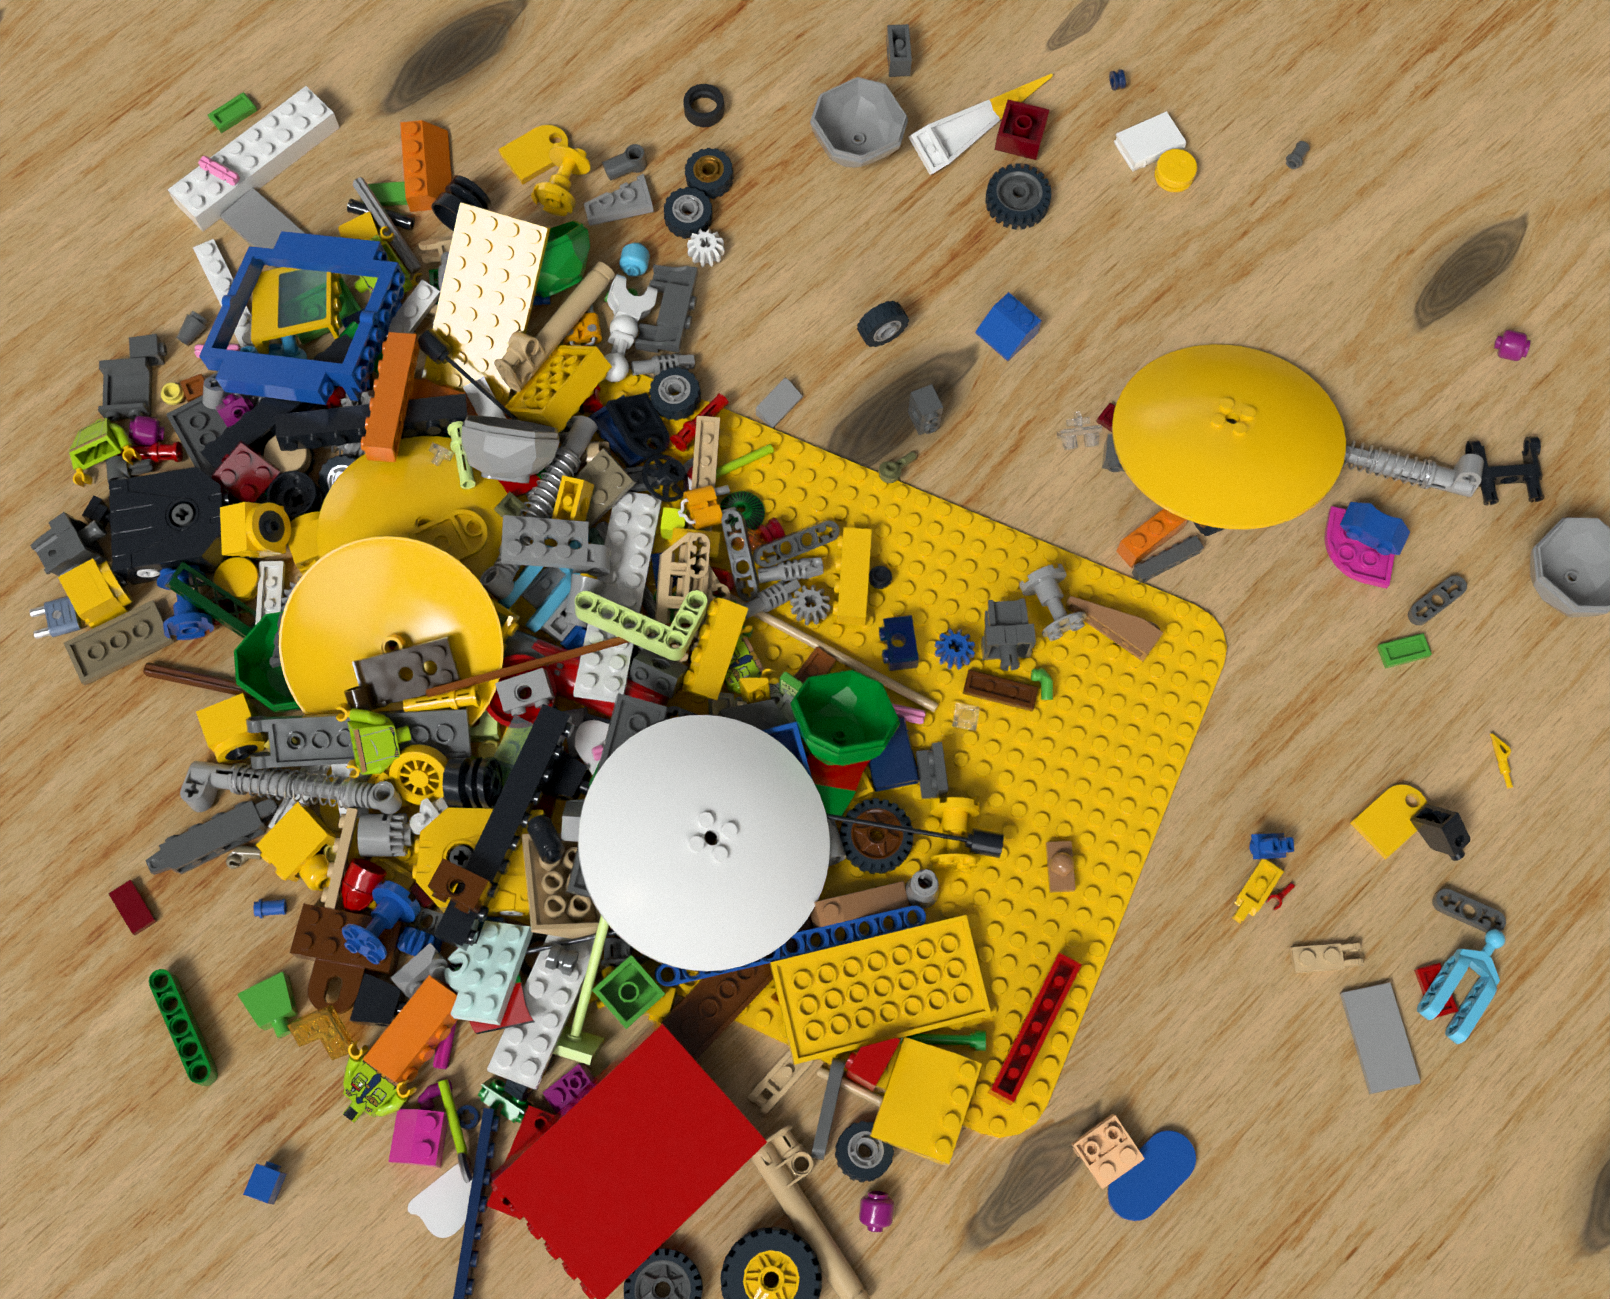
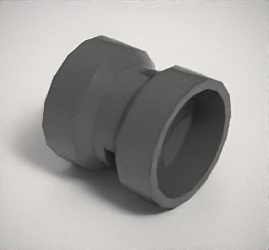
M554 943L547 956L545 967L552 970L559 969L562 974L571 976L578 961L579 952L572 949L567 951L563 946Z

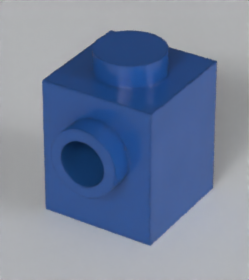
M266 1161L265 1165L256 1163L243 1195L274 1205L287 1174L280 1172L281 1166L268 1161Z

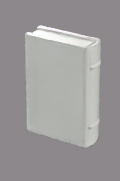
M1167 111L1117 133V138L1114 140V144L1132 172L1158 161L1161 154L1167 150H1183L1186 146L1184 137Z

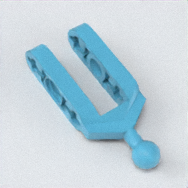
M576 540L571 541L569 544L572 549L582 547L581 543ZM526 565L519 574L520 577L514 581L512 592L506 598L498 600V603L509 609L541 571L543 566ZM559 568L565 573V576L559 581L525 626L536 633L570 592L571 574L580 575V573H573V569Z
M1492 929L1486 933V944L1481 951L1457 949L1454 955L1445 962L1417 1006L1419 1014L1427 1020H1432L1441 1012L1468 967L1481 976L1470 990L1445 1031V1035L1455 1044H1460L1468 1038L1497 991L1496 986L1500 979L1490 956L1495 949L1501 948L1505 944V935L1500 930Z

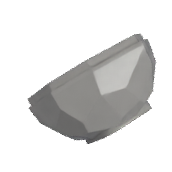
M856 77L820 94L810 125L816 139L832 161L844 167L855 168L872 164L898 150L908 118L886 84Z
M467 415L462 425V450L468 465L481 471V476L484 478L529 483L531 475L539 473L553 462L559 445V434L555 427L534 422L492 416Z
M1562 518L1532 549L1530 555V578L1544 602L1567 617H1592L1604 615L1610 611V528L1600 519Z

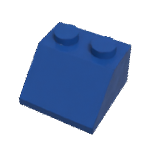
M1008 292L992 307L975 333L1005 360L1009 361L1038 334L1042 320Z

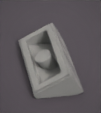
M784 378L756 407V416L774 428L803 396L787 378Z

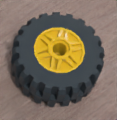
M763 1227L748 1232L735 1242L724 1259L720 1277L721 1292L724 1299L820 1298L822 1271L817 1255L808 1242L793 1231L780 1227ZM774 1272L778 1275L779 1283L775 1288L765 1286L764 1277L767 1273Z

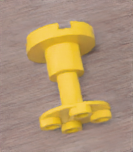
M554 143L549 151V158L559 167L557 174L550 177L549 182L537 183L531 193L533 202L538 205V202L544 205V211L556 216H566L567 212L571 214L576 201L569 193L571 188L569 178L571 174L583 175L590 171L591 164L586 158V152L579 148L572 149L560 143Z
M947 797V802L940 803L939 798L930 802V814L943 818V833L962 836L967 833V818L980 814V803L974 804V799L963 797ZM947 839V854L932 856L930 862L932 863V869L935 870L956 867L957 871L965 872L971 871V866H978L980 858L962 854V841Z

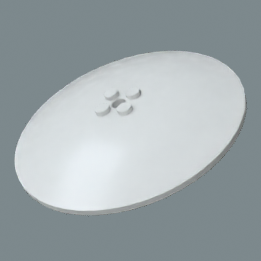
M688 715L658 722L643 729L625 741L604 762L595 775L582 806L578 829V853L582 875L594 905L607 924L627 944L640 953L672 967L693 971H719L740 967L761 959L782 946L800 929L814 909V902L818 901L825 883L830 855V837L826 812L820 794L803 765L785 746L762 730L735 719L712 715ZM712 831L716 834L717 843L715 845L706 843L704 839L706 832Z

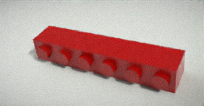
M1061 953L1056 955L988 1094L1010 1106L1014 1103L1082 964Z

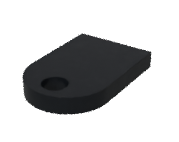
M647 393L607 402L605 407L626 445L632 452L644 458H650L665 452L670 442V436ZM647 443L653 444L656 449L650 448Z

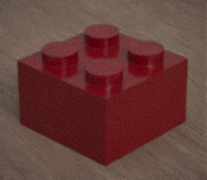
M1008 99L994 150L1037 160L1050 110Z

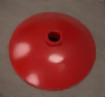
M511 655L503 658L502 669L536 660V658L528 655ZM541 666L531 670L501 677L499 680V682L537 669L544 668L547 671L550 684L556 699V683L551 671L548 669L547 666ZM530 687L524 688L526 695L521 698L522 700L531 697L532 690ZM497 689L486 708L494 720L510 728L533 726L541 709L532 706L526 708V712L521 715L512 716L511 713L507 714L503 711ZM555 699L550 700V705L548 706L553 708Z

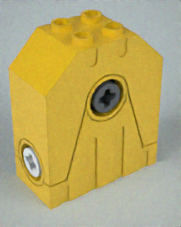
M446 808L420 831V838L415 841V854H418L417 864L413 865V879H416L417 884L443 913L450 900L447 899L446 903L434 898L428 884L442 859H446L464 869L466 868L493 809ZM532 810L530 813L532 818L538 815H545L544 810ZM523 828L520 835L521 838L523 834H529L526 828ZM521 840L518 850L516 852L513 851L509 858L511 864L506 875H501L498 882L500 888L496 897L491 898L488 903L489 912L487 916L530 919L523 843ZM456 884V885L454 886V888H453V893H454V891H455V889H456V887H457L458 884Z

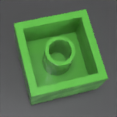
M632 955L592 989L625 1029L630 1027L665 995L662 989Z

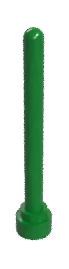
M975 1030V1033L970 1032V1035L914 1034L906 1036V1038L925 1044L970 1045V1048H975V1051H986V1030Z

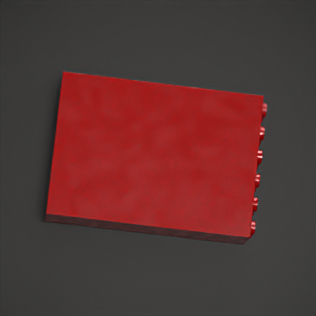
M656 1021L492 1173L493 1183L491 1186L492 1190L501 1200L506 1197L510 1201L508 1204L510 1210L519 1220L524 1217L528 1221L526 1225L530 1233L537 1240L542 1237L546 1241L544 1245L548 1253L555 1260L559 1257L562 1259L563 1269L571 1279L579 1278L581 1289L589 1299H594L595 1297L596 1299H606L750 1160L767 1141L662 1023Z

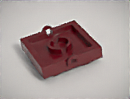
M241 440L230 454L227 453L222 458L221 465L211 475V478L242 502L254 503L262 492L265 493L266 489L269 488V484L280 473V469Z

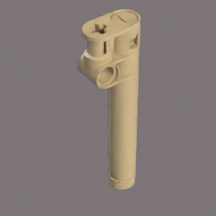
M597 262L536 337L520 331H515L511 334L506 349L507 352L501 359L494 361L495 368L508 387L518 392L524 388L614 279L615 274L609 266L603 262Z
M789 1124L766 1139L767 1143L751 1160L800 1237L806 1240L816 1253L821 1270L840 1299H871L798 1184L799 1181L811 1173L813 1160L802 1143L799 1144L790 1131L793 1127ZM783 1137L786 1138L791 1147L787 1145ZM803 1157L808 1161L809 1167L806 1171L799 1172L795 1169L794 1162L797 1158Z

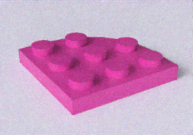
M1331 506L1328 512L1324 537L1327 553L1334 565L1353 580L1387 589L1390 585L1395 555H1382L1376 549L1348 538L1347 532L1340 526L1346 509Z

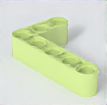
M698 590L691 591L685 597L669 627L589 591L578 593L574 600L575 615L581 621L673 661L683 658L707 610L706 595ZM698 603L701 607L694 608L691 604ZM583 604L591 605V607L586 609L580 606ZM609 613L612 614L613 617L604 618L603 615ZM629 623L636 625L634 628L625 627ZM688 623L691 626L689 628H683L680 626V624ZM650 633H655L658 635V637L649 638L647 635ZM672 643H678L680 647L672 648L669 645Z

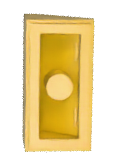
M768 678L739 679L741 698L747 704L771 700Z

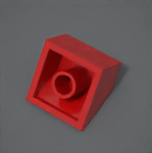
M892 1038L860 1047L858 1053L852 1051L845 1064V1068L848 1069L846 1077L873 1092L901 1040Z

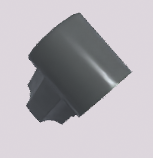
M632 144L626 148L624 153L602 162V165L611 181L629 172L639 173L644 171L647 167V161L642 146Z

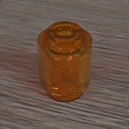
M734 526V531H731L730 535L734 533H742L741 529L736 530V527ZM747 527L753 554L757 547L764 544V541H762L763 535ZM736 537L732 542V546L742 550L744 547L743 539Z

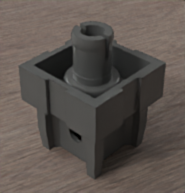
M65 512L48 522L51 529L30 545L44 565L46 574L53 573L61 576L92 558L99 565L108 560L97 540L107 534L103 525L97 520L92 521L88 525Z
M1025 599L1001 602L988 600V611H985L984 636H982L981 640L982 660L1001 659L1000 666L1002 670L1008 671V666H1010L1011 670H1016L1020 667L1019 658H1030L1032 648H1034L1036 643L1034 624H1028Z

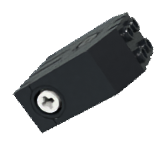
M197 467L109 481L112 571L122 576L131 584L136 585L157 581L162 569L172 568L176 570L181 562L187 565H198L200 571L204 573L215 572L222 562L232 557L222 555L220 507L237 504L240 501Z

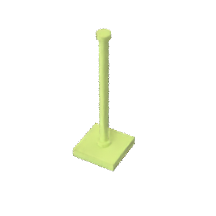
M602 916L597 928L572 1028L564 1026L553 1051L555 1055L588 1065L592 1063L602 1048L604 1041L602 1037L582 1031L609 925Z

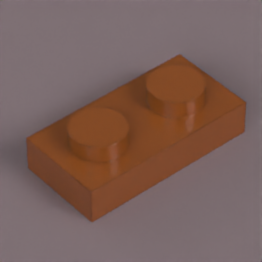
M816 647L794 677L804 683L808 677L828 674L836 664V659Z

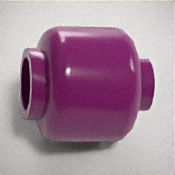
M1506 330L1502 336H1497L1494 349H1498L1497 354L1499 358L1519 361L1522 357L1526 358L1531 340H1527L1528 337L1525 333Z
M137 416L135 420L130 421L129 439H132L133 443L138 446H152V444L159 440L163 441L165 427L160 426L158 418Z
M868 1191V1194L860 1200L859 1220L863 1225L867 1226L868 1231L883 1232V1228L890 1226L893 1222L894 1201L888 1197L889 1194L886 1192Z

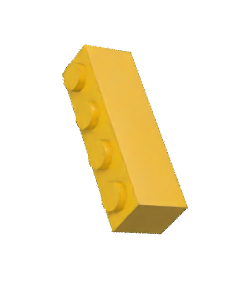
M844 527L843 535H838L837 549L842 550V556L837 557L836 571H840V579H835L834 593H839L838 601L833 602V615L837 616V624L865 626L872 529Z
M713 598V601L709 603L707 607L708 616L705 624L700 628V639L697 647L694 648L691 654L692 662L689 670L684 675L682 690L707 699L718 700L748 611L747 607L724 598Z

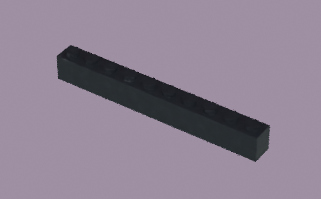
M545 704L542 705L465 868L488 880L492 884V888L478 914L471 910L469 914L455 908L456 903L450 900L434 933L439 940L467 951L469 945L472 946L478 936L476 929L480 921L484 922L488 915L489 907L487 906L490 899L495 898L499 891L500 884L498 882L501 875H506L511 864L509 858L512 852H516L521 844V832L523 828H528L527 823L532 819V814L530 813L534 805L537 806L542 799V787L545 782L548 783L553 775L554 770L552 766L555 760H559L564 750L562 744L565 738H569L573 732L574 724H572L573 720L570 714ZM458 883L454 894L462 893L465 889V884Z

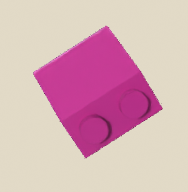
M400 1109L397 1111L389 1162L441 1168L448 1126L447 1114L445 1112L420 1109Z

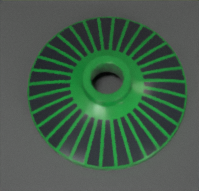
M745 491L731 493L719 505L721 510L735 507L736 510L740 507L745 508L742 514L745 518L748 534L756 531L757 527L763 523L765 515L764 506L761 500L752 493ZM731 516V519L728 520V524H733L734 531H730V533H742L741 529L736 530L735 523L739 522V519Z

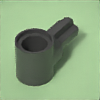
M112 456L106 459L108 484L109 481L132 478L133 475L151 473L153 471L151 459L133 461V465L126 462L122 456Z

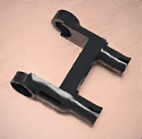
M1529 436L1524 439V451H1521L1524 464L1488 467L1484 446H1481L1480 441H1467L1465 455L1476 454L1482 457L1484 461L1482 480L1479 484L1484 505L1488 506V502H1490V505L1499 502L1495 485L1526 484L1529 502H1534V499L1535 502H1539L1545 498L1540 482L1543 474L1538 457L1541 444L1537 436Z

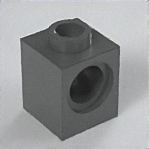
M157 334L129 337L130 358L145 357L151 366L164 365V356L167 355V348L165 342H161Z

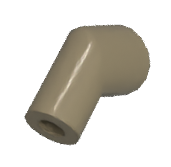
M238 846L228 855L226 865L230 869H236L248 859L261 860V851L258 847Z

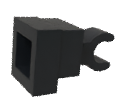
M94 495L82 514L89 524L97 520L106 528L107 524L110 523L111 514L108 506L101 498Z

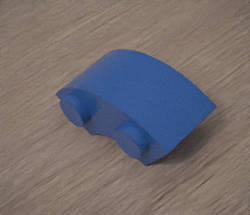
M1350 502L1340 523V526L1347 532L1348 538L1357 540L1386 556L1390 554L1400 555L1410 534L1409 529L1401 518L1386 515L1377 510L1371 503Z

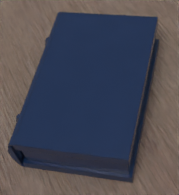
M904 717L898 719L900 725L884 751L869 763L875 792L914 785L920 782L909 730L907 729Z

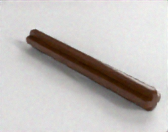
M149 662L145 664L143 673L148 677L232 695L243 693L247 698L256 699L239 687L234 680Z

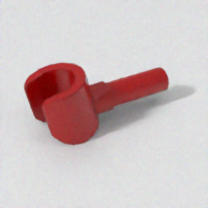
M1289 883L1277 895L1269 896L1266 899V903L1271 898H1274L1278 901V905L1273 910L1279 909L1285 896L1295 888L1294 884Z

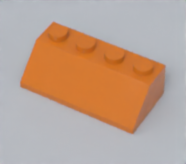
M423 120L400 122L405 197L410 212L432 210L431 205L442 192H445L446 186L452 180L448 131Z
M429 975L363 1060L396 1083L407 1079L410 1080L408 1083L413 1081L420 1067L433 1056L435 1048L449 1036L453 1025L457 1020H460L455 1019L451 1015L458 993L449 984Z

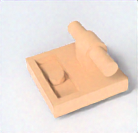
M1114 1114L1071 1143L1072 1149L1081 1158L1101 1189L1144 1160V1157Z

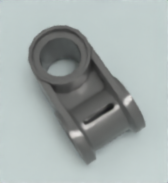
M606 938L604 943V960L601 961V965L608 967L612 965L614 967L619 966L632 955L633 947L622 938ZM642 954L640 957L634 958L641 965L646 963L650 957Z

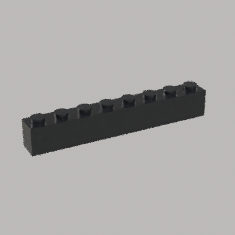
M345 333L342 337L335 339L325 351L318 353L313 360L343 364L352 339ZM264 397L255 408L244 413L238 422L233 426L227 427L222 435L209 442L200 453L216 470L221 465L222 458L227 453L230 454L241 440L256 452H260L268 441L276 436V414L309 411L317 404Z
M456 394L409 400L401 438L447 433V428L451 423L463 422L466 416L469 415L466 395ZM370 404L276 414V439L280 450L295 451L297 449L361 443L362 436L366 435L365 421L366 417H370Z

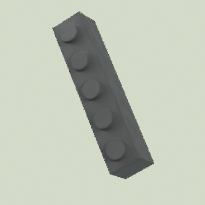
M1197 536L1188 537L1183 543H1176L1171 549L1161 551L1158 556H1151L1146 562L1136 564L1132 574L1137 581L1144 583L1200 554L1204 547Z

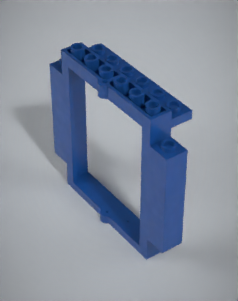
M281 231L274 249L248 247L227 295H224L222 298V307L199 357L208 370L218 371L216 380L225 392L326 405L333 393L334 386H341L350 400L359 401L362 393L366 390L367 381L374 370L377 356L381 353L382 344L385 336L388 335L392 319L396 316L399 302L404 296L405 274L402 272L398 262L387 261V253L379 241ZM264 265L378 278L365 311H362L360 314V323L343 364L226 350Z

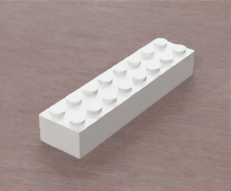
M305 86L210 157L212 161L214 160L229 168V170L238 173L240 180L236 185H230L226 182L227 180L223 181L198 166L168 189L172 199L202 232L221 218L220 215L249 190L252 188L256 191L339 129L334 112Z

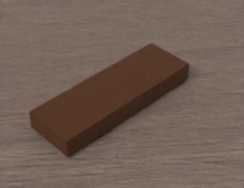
M969 669L962 694L1033 712L1039 687Z

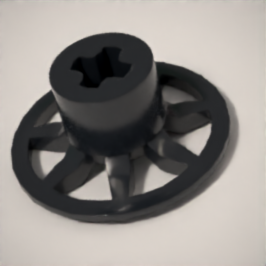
M664 454L654 455L645 462L642 469V479L647 490L655 498L664 502H674L683 497V493L688 488V476L685 474V468L681 462ZM660 459L667 460V462H665L664 464H662V462L660 461ZM654 461L658 470L649 469V464ZM647 474L657 477V480L651 485L648 482ZM681 480H683L682 491L677 484ZM659 485H662L663 496L659 495L653 489L658 487ZM670 487L678 494L677 496L668 497Z

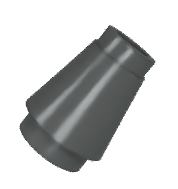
M192 311L190 315H186L176 338L188 346L190 342L207 328L205 325L208 321Z

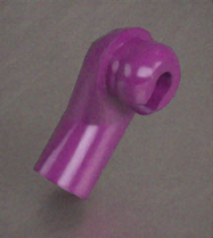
M448 1079V1082H449V1085H450V1089H451V1092H452V1091H453V1089H452V1084H451V1081ZM438 1083L429 1085L418 1097V1104H420L421 1110H431L434 1108L433 1099L441 1095Z

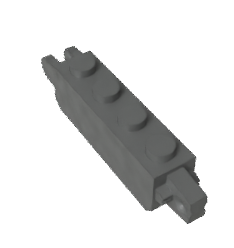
M265 799V801L257 804L252 800L240 802L235 805V809L229 812L218 813L211 818L212 820L204 824H195L181 835L168 837L165 843L159 845L160 851L146 859V864L153 875L168 870L184 874L238 846L264 835L267 830L266 822L272 820L279 805L272 799Z

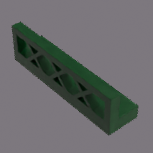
M184 562L180 563L165 584L167 588L210 615L243 639L255 627L256 619L248 627L240 621L239 614L248 613L256 618V611ZM183 569L192 575L193 585H187L177 578ZM196 578L203 583L197 584ZM207 585L212 588L214 598L207 599L201 595L198 587ZM217 592L223 597L218 598ZM228 599L231 601L234 612L228 613L219 607L218 600ZM237 606L240 607V608H241L242 610H244V611H239V612H238Z

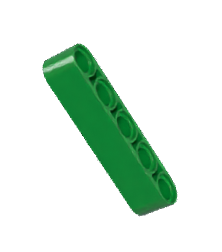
M165 969L155 970L149 977V986L188 1078L198 1085L210 1086L216 1081L218 1070L179 979L176 975ZM168 976L167 985L160 988L161 979ZM178 999V1006L170 1011V1002ZM187 1021V1030L180 1034V1024ZM197 1044L198 1050L196 1054L190 1057L188 1053L189 1048ZM207 1067L208 1073L206 1077L200 1080L198 1077L200 1069Z

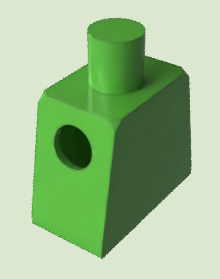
M282 971L238 993V997L259 1028L268 1030L273 1027L277 1038L285 1037L292 1032L287 1020L296 1016L298 1011L289 975Z

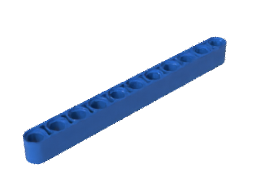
M907 906L824 927L799 931L791 937L797 943V948L792 953L787 951L785 942L773 951L770 958L762 957L749 964L726 970L698 971L694 976L688 975L686 969L662 963L655 970V979L660 985L673 986L922 926L925 923L926 914L919 906ZM911 910L917 915V920L914 924H910L907 920V915ZM886 916H890L893 920V927L890 930H887L883 925V920ZM863 921L869 925V932L865 936L859 931V925ZM838 927L843 928L845 931V938L842 941H838L835 938V930ZM815 932L821 937V943L817 947H814L810 942V937ZM665 967H670L674 972L673 979L669 982H665L661 978V971Z

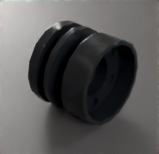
M455 175L446 186L445 192H442L437 197L431 208L435 216L446 227L454 231L460 203L470 204L487 210L492 205L487 194L477 184L466 177Z
M286 471L278 475L271 482L267 491L268 503L284 506V511L287 513L290 522L301 515L320 512L325 499L324 494L321 493L315 482L305 473L299 471Z
M469 757L449 759L444 769L442 783L443 795L449 808L493 809L503 789V775L498 760L494 757H477L474 760Z

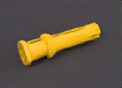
M477 684L472 685L471 688L459 689L429 698L422 696L403 700L404 712L435 710L448 707L456 710L469 705L481 706V694Z

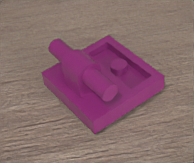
M579 1063L546 1089L543 1094L557 1114L596 1077H593L584 1063Z

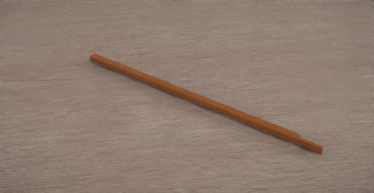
M671 622V623H667V624H665V625H667V626L670 627L671 624H672V622ZM688 623L680 624V626L683 628H689L691 626ZM650 633V634H648L647 636H648V637H651V636H655V635H657V634H655V633ZM620 637L612 638L426 690V694L429 698L629 643V641Z

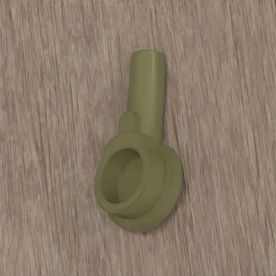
M911 451L895 463L890 461L883 462L878 470L881 480L886 483L895 482L901 476V469L914 461L916 454Z

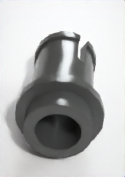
M1304 141L1297 142L1292 153L1286 157V165L1289 168L1297 169L1302 166L1303 158L1310 150L1308 143Z

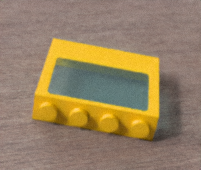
M286 267L262 271L252 293L251 341L258 353L269 354V340L327 327L334 339L339 338V329L342 328L339 312L342 311L339 300L342 289L339 279L342 278V274Z

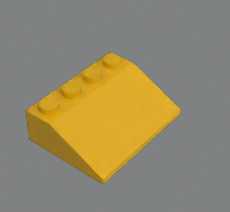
M558 345L520 392L517 391L505 407L520 421L555 427L559 433L566 427V423L572 415L580 410V406L585 399L593 394L594 388L598 383L606 378L607 372L612 366L596 346Z
M903 1037L870 1137L938 1164L949 1165L982 1063Z

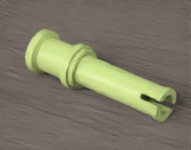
M457 421L451 423L447 428L452 440L450 448L456 456L460 487L471 489L475 486L473 469L468 465L465 456L462 457L464 453L460 444H462L463 422Z

